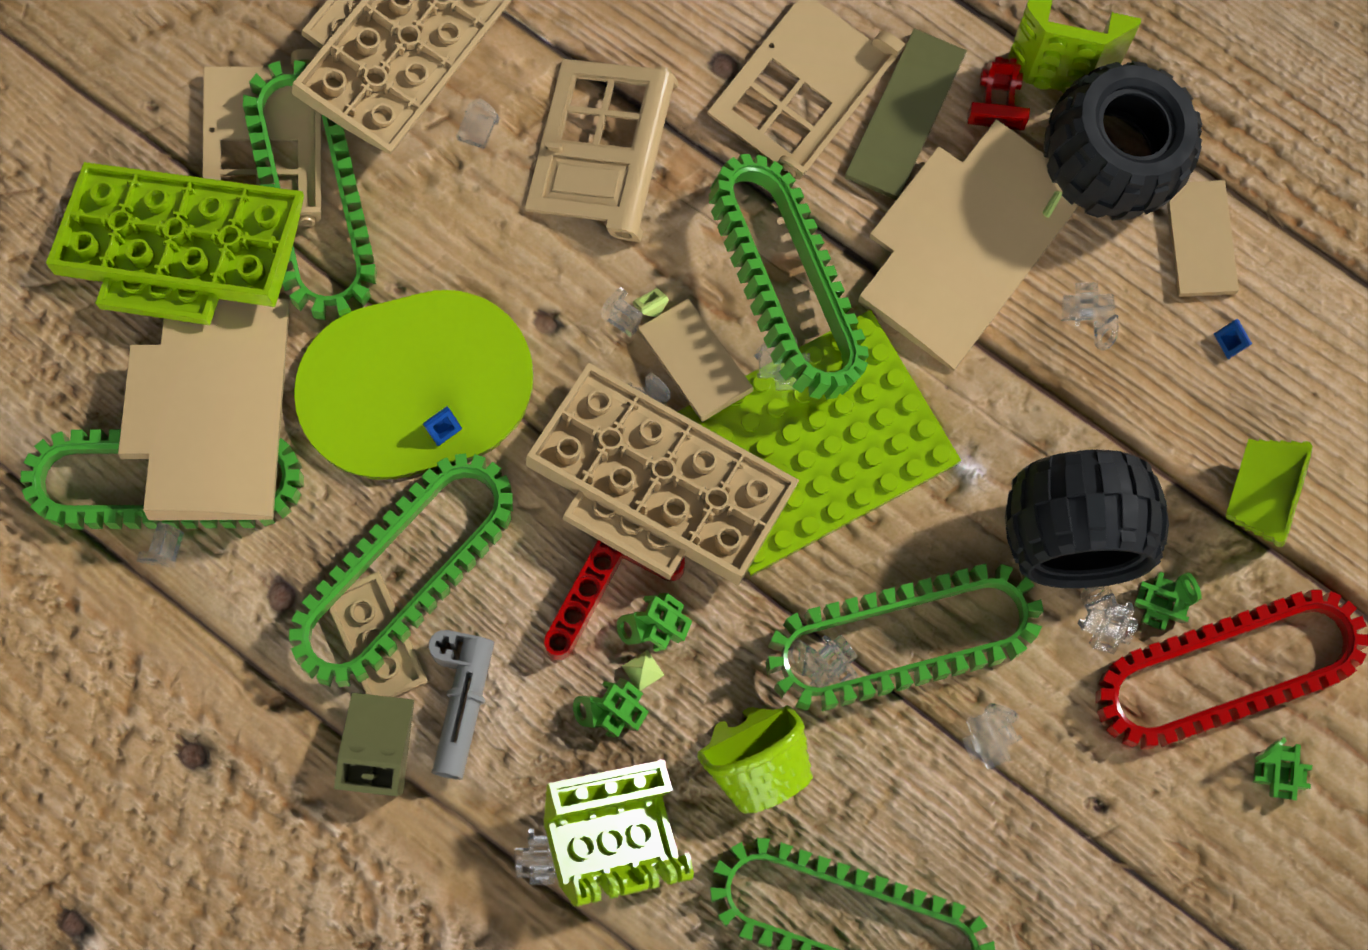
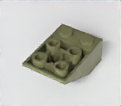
M352 693L338 754L334 789L389 796L403 794L415 700Z

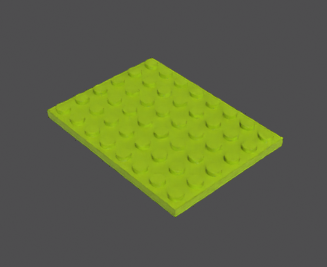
M871 310L857 317L859 323L853 329H862L866 338L860 346L868 347L869 357L865 360L868 365L859 380L844 395L840 393L837 398L826 399L825 394H823L820 399L809 397L808 386L800 393L792 387L796 380L794 377L785 381L780 375L779 371L785 364L774 365L772 361L745 376L752 385L753 392L702 422L691 405L677 411L799 480L779 518L747 572L750 577L959 465L962 461ZM831 331L799 347L805 360L813 367L824 372L841 370L843 363L841 353Z

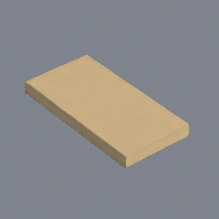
M1225 180L1187 182L1167 203L1178 297L1237 294L1239 286Z
M689 298L638 328L640 335L702 422L753 392L750 382Z
M380 571L355 581L329 609L350 661L360 655L398 614ZM396 636L392 638L396 642L398 649L391 657L382 650L378 653L382 656L384 665L377 672L369 665L364 667L369 678L360 683L364 694L397 698L429 683L409 638L404 643Z

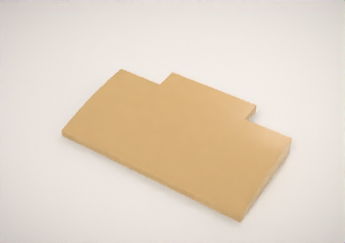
M327 0L302 29L301 36L321 50L293 82L291 94L342 128L391 155L512 0Z
M996 119L964 162H961L938 146L871 232L869 238L889 251L891 256L860 294L858 304L868 311L871 310L876 317L954 371L1079 205L1075 203L1071 205L1061 196L1051 216L1048 218L1043 215L1044 213L1042 212L1054 192H1063L1057 183H1052L1048 174L1047 163L1049 159L1044 157L1041 151Z
M278 298L275 307L219 299L210 325L163 319L161 345H130L118 455L121 459H149L143 508L148 520H273L290 309L288 299Z
M590 363L587 364L528 453L525 465L576 494L564 513L563 520L668 580L671 579L682 559L686 556L737 586L741 583L799 483V480Z

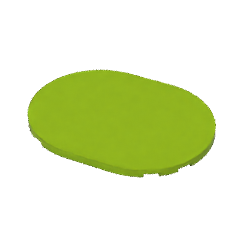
M456 290L423 292L351 311L325 327L308 346L298 367L294 388L296 413L299 423L312 446L335 467L347 473L367 477V479L391 480L424 473L429 468L431 470L438 469L437 462L446 457L451 465H455L456 454L466 453L467 461L473 460L474 454L482 456L498 447L517 428L526 413L533 391V364L528 344L521 330L507 313L492 302L480 296ZM448 406L462 427V430L440 446H437L423 423Z

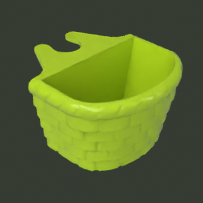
M1248 439L1227 509L1226 519L1234 521L1235 525L1245 527V530L1253 531L1254 535L1273 542L1277 547H1283L1289 534L1312 453V444L1308 441L1300 443L1292 440L1291 442L1283 440L1278 442L1274 440L1265 441L1259 439V441Z
M786 705L775 710L756 707L746 708L743 711V715L747 717L744 723L736 727H728L726 721L719 722L714 728L710 743L697 753V758L704 769L707 770L714 781H716L742 813H756L776 806L803 790L813 779L807 751V737L804 733V723L791 706Z

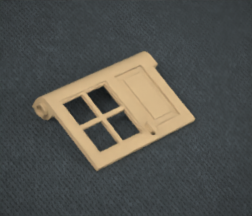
M797 0L708 110L707 115L762 156L767 157L770 162L773 163L775 161L783 166L781 170L782 175L790 172L793 178L801 179L900 54L905 43L887 31H880L872 42L817 0ZM771 60L799 79L782 102L755 83V80ZM804 84L831 103L814 126L787 107L788 103ZM749 88L777 107L760 130L732 110ZM781 112H784L809 131L792 154L765 135V132Z
M298 49L291 53V67H281L283 75L294 74V60L306 62L308 65L320 49ZM204 67L203 178L221 180V176H256V185H260L257 169H221V141H250L245 119L246 115L243 109V96L259 97V95L252 93L249 81L257 73L267 84L273 79L269 67ZM285 86L273 92L267 99L264 107V116L270 141H298V169H277L278 176H298V191H302L304 194L298 225L308 227L315 225V222L321 220V114L292 95V86Z
M563 59L525 210L607 221L606 229L613 237L641 243L643 231L640 223L672 90L673 88H678V81L671 73V70L662 66L646 68ZM576 79L608 82L601 109L570 106ZM615 83L646 86L640 113L608 110ZM568 113L599 116L593 143L561 140ZM606 117L638 120L631 148L600 144Z

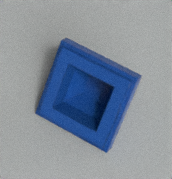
M1239 319L1233 320L1214 333L1227 359H1231L1252 345Z
M448 406L423 423L437 446H440L462 430V427Z

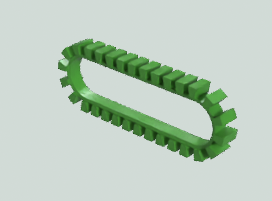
M294 60V74L283 75L280 61L269 64L268 67L273 78L266 84L256 73L249 81L252 93L259 95V97L243 96V109L246 115L245 119L260 186L281 188L265 121L264 107L267 99L273 92L285 86H292L293 82L307 67L306 62ZM322 115L356 262V275L349 288L342 293L333 296L315 294L301 280L293 245L282 284L285 291L299 286L300 289L290 294L289 297L291 303L300 312L310 300L314 302L311 309L313 318L326 321V306L337 305L339 317L351 312L350 306L346 301L353 296L364 307L371 298L368 288L360 285L361 281L376 284L377 271L375 264L361 266V263L375 262L344 128Z
M985 563L974 566L970 572H968V568L955 571L951 579L950 573L937 576L933 582L931 578L920 580L915 587H913V582L901 585L896 591L900 599L899 602H896L894 587L882 590L878 596L882 604L880 607L877 606L876 592L863 595L859 602L864 611L860 612L857 597L846 599L841 605L845 616L841 617L839 601L827 604L823 609L826 621L821 620L820 606L811 608L804 615L808 623L807 626L803 627L798 613L785 620L783 626L791 634L789 639L777 630L775 631L767 648L782 651L781 657L768 656L765 662L767 675L782 670L785 679L777 682L773 689L781 698L784 697L791 687L802 693L795 705L796 708L807 711L811 706L812 696H821L822 711L835 708L839 703L834 692L839 691L841 706L855 702L858 697L853 687L857 686L859 702L871 699L876 694L872 682L877 683L878 696L890 694L895 688L890 679L894 676L896 691L910 688L914 682L916 687L927 684L932 678L934 682L946 679L950 673H952L953 677L964 674L969 668L970 672L983 669L987 664L988 667L1001 664L1007 658L1002 650L1003 647L1006 648L1011 661L1028 649L1017 638L1018 636H1021L1030 644L1038 637L1042 626L1029 623L1027 620L1028 618H1038L1044 612L1042 599L1027 604L1023 595L1027 594L1035 586L1027 577L1015 587L1007 582L1013 567L1000 564L995 570V578H988L987 565ZM951 580L955 586L953 588H951ZM932 583L937 592H933ZM914 588L918 594V597L914 596ZM982 588H995L1005 592L1013 599L1018 608V627L1016 632L1007 639L826 687L817 688L803 684L793 675L788 664L789 647L802 635ZM985 652H987V659L985 658V656H984V654H983V653H985ZM966 657L969 658V665L965 660ZM947 662H950L951 671L946 664ZM928 667H932L933 677L931 676ZM910 672L914 673V682L909 674Z
M756 838L757 854L750 856L746 855L742 842L731 847L729 851L739 862L731 869L719 860L713 874L727 878L725 889L710 887L711 902L726 898L730 907L729 910L717 916L721 923L726 927L737 916L745 922L738 937L749 941L752 940L754 926L764 929L757 944L769 948L772 944L773 933L782 935L783 938L776 950H791L792 939L802 942L799 950H811V946L822 950L840 949L743 915L732 900L731 882L736 871L750 861H770L954 925L967 936L972 950H995L994 941L979 945L974 933L987 927L980 916L974 917L968 926L959 921L966 907L964 905L951 902L949 904L948 916L939 914L947 899L933 895L930 897L929 910L920 906L927 893L913 889L911 890L910 903L902 901L901 899L908 886L898 882L892 884L891 897L882 894L889 879L876 875L873 878L872 890L864 888L863 885L870 874L869 872L856 869L853 883L844 881L851 866L837 862L834 877L824 874L831 859L819 855L816 861V869L812 870L805 867L812 855L811 852L799 849L797 864L786 860L794 846L781 842L779 844L778 857L767 854L770 838Z

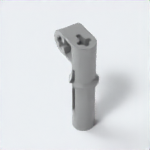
M441 630L431 636L429 650L434 661L443 667L456 669L452 689L448 690L446 695L450 699L432 773L435 775L456 780L463 779L479 707L485 703L482 694L494 647L492 640L450 630ZM459 642H463L459 661L455 660L453 650L457 651ZM446 643H449L453 650L448 649L445 654H442L439 647H445ZM471 678L457 742L454 743L468 681Z

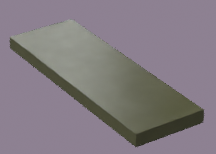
M914 28L845 174L846 179L897 200L967 50Z

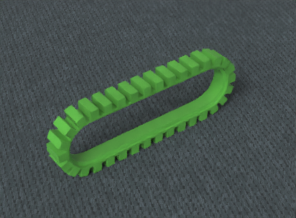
M742 154L738 159L733 157L726 162L710 186L711 191L708 194L709 204L715 205L711 210L714 220H721L717 226L720 235H728L724 241L727 252L735 251L730 259L734 268L741 267L737 273L741 284L748 283L743 290L747 300L755 299L750 305L753 315H762L757 321L760 332L769 331L763 338L767 348L776 347L770 354L774 365L785 364L779 371L780 375L785 381L794 377L796 380L792 387L800 393L808 386L809 397L820 399L823 394H825L826 399L837 398L840 393L844 395L865 372L868 365L865 360L869 357L868 347L860 346L866 339L862 329L853 330L859 323L855 313L846 314L852 307L848 297L839 298L845 290L841 281L833 282L838 276L834 265L826 266L831 260L828 250L819 251L824 245L821 234L813 235L818 227L814 219H807L811 213L808 204H800L804 198L801 188L791 189L796 180L790 172L781 176L779 173L783 166L775 161L768 167L767 157L756 155L754 160H752L750 154ZM741 181L754 182L763 186L775 199L841 353L843 362L841 370L824 372L813 367L801 354L735 198L733 189L735 183Z
M90 429V437L83 430H71L70 440L61 431L51 434L53 446H50L44 439L34 446L41 453L40 457L28 453L24 464L33 471H21L20 482L27 487L22 489L25 500L31 504L30 507L53 525L64 527L67 524L71 529H84L85 523L91 529H103L104 519V524L110 529H122L123 519V523L129 529H141V520L148 529H160L161 520H148L143 511L144 505H62L52 501L47 494L45 484L47 473L57 460L72 454H118L121 429H109V440L102 429ZM280 438L278 463L281 466L282 479L280 487L275 492L274 511L283 519L291 512L285 502L289 501L297 505L301 497V493L295 487H304V475L300 471L302 466L297 455L290 445ZM273 517V520H260V522L264 526L274 524L275 520ZM162 520L161 523L167 529H179L180 520ZM181 520V523L187 529H198L199 520ZM200 520V523L205 528H217L218 520ZM219 520L224 528H236L237 520ZM239 520V523L243 528H255L256 520Z
M466 453L455 455L456 466H452L447 457L437 462L439 475L430 468L422 475L423 485L426 486L425 489L417 482L409 489L410 498L413 500L412 503L404 496L398 500L396 508L397 512L401 515L398 517L393 511L389 510L382 517L387 529L384 530L376 524L369 531L374 543L371 544L364 537L359 541L356 548L361 557L357 558L350 551L342 559L348 571L345 573L336 566L329 573L331 580L335 584L331 587L325 580L320 582L316 587V591L321 599L318 601L309 594L302 601L304 608L309 613L304 614L296 610L291 621L294 627L298 629H289V641L293 647L291 651L294 658L306 675L311 679L316 676L320 684L329 687L334 676L336 677L338 687L351 686V674H354L358 683L369 678L364 667L369 665L377 672L384 665L382 656L378 654L381 650L389 657L397 651L396 642L392 638L396 636L404 643L410 637V629L405 624L409 622L417 629L423 623L424 617L419 609L422 608L429 615L436 609V599L432 595H437L442 601L449 595L450 588L445 581H450L455 587L462 581L463 573L458 567L461 566L468 573L475 567L476 559L471 553L474 552L481 559L488 553L489 545L484 539L487 538L494 545L501 539L502 532L498 526L507 529L510 524L511 511H513V493H511V484L507 476H502L501 468L492 461L486 468L485 457L474 454L472 463L468 464ZM462 478L477 479L486 484L494 497L493 510L488 518L366 649L352 661L342 664L327 663L317 657L312 650L311 636L312 630L319 619L440 491L452 481Z

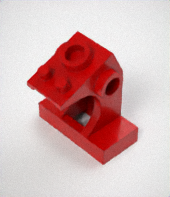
M995 57V62L987 64V69L982 68L980 86H985L983 103H971L967 117L968 125L991 127L997 119L1009 129L1025 130L1029 121L1030 108L1015 107V90H1021L1023 82V72H1020L1021 65L1017 64V59ZM992 90L1007 91L1006 105L992 103Z

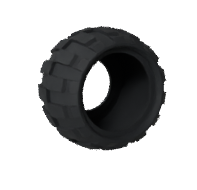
M1132 61L1122 66L1119 62L1098 67L1089 72L1088 75L1082 76L1064 92L1050 114L1049 125L1046 128L1044 137V157L1049 159L1047 171L1052 183L1059 185L1063 191L1062 196L1071 205L1074 203L1085 209L1086 214L1096 218L1107 215L1112 220L1133 219L1143 213L1148 214L1164 206L1187 184L1190 174L1195 170L1202 147V139L1200 138L1202 121L1200 112L1195 111L1192 105V96L1185 87L1181 88L1172 79V75L1162 69L1157 71L1149 68L1147 63ZM1103 116H1114L1133 125L1146 139L1152 155L1132 156L1118 149L1105 132Z
M1079 450L1037 460L1023 468L1012 479V490L1008 493L1005 512L1007 541L1015 562L1019 563L1021 574L1033 582L1049 587L1074 589L1110 586L1142 577L1161 562L1163 558L1162 552L1167 544L1169 529L1167 504L1158 477L1153 473L1152 466L1145 460L1121 451Z

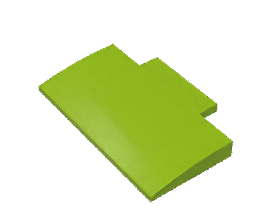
M84 162L46 265L54 275L103 282L95 302L99 309L210 325L219 299L275 307L290 259L304 194L302 191Z

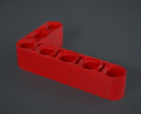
M598 540L545 635L544 646L548 655L555 660H564L569 657L622 559L666 581H676L684 574L685 558L682 559L680 567L674 572L671 579L668 580ZM598 558H608L611 561L610 567L606 570L597 569L594 563ZM585 584H592L597 590L593 596L585 597L580 594V588ZM572 610L579 611L582 614L581 620L576 624H570L565 620L566 614ZM556 637H562L567 641V646L562 651H554L550 647L551 641Z

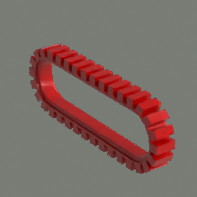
M1322 589L1309 590L1305 594L1300 591L1285 599L1283 597L1268 605L1264 604L1255 607L1251 611L1247 610L1238 613L1232 618L1230 616L1219 620L1215 624L1204 625L1198 630L1193 629L1184 632L1179 637L1176 635L1165 639L1161 643L1150 644L1143 651L1141 648L1133 650L1125 655V659L1122 656L1108 667L1109 670L1102 674L1098 682L1104 688L1096 691L1095 703L1107 704V706L1097 711L1101 723L1110 719L1114 721L1106 729L1113 738L1119 736L1123 731L1125 732L1122 744L1133 748L1140 741L1141 749H1153L1159 746V740L1161 747H1164L1178 740L1190 738L1195 734L1204 733L1232 721L1243 719L1285 702L1287 703L1302 696L1332 687L1340 683V681L1349 678L1357 671L1355 668L1363 663L1367 655L1360 650L1368 647V634H1357V631L1367 627L1363 616L1354 619L1350 618V615L1357 608L1349 600L1338 606L1341 595L1332 591L1323 595ZM1308 612L1325 614L1335 621L1341 630L1343 638L1342 652L1333 664L1173 722L1150 728L1139 726L1129 720L1120 707L1118 697L1120 687L1129 675L1290 617Z

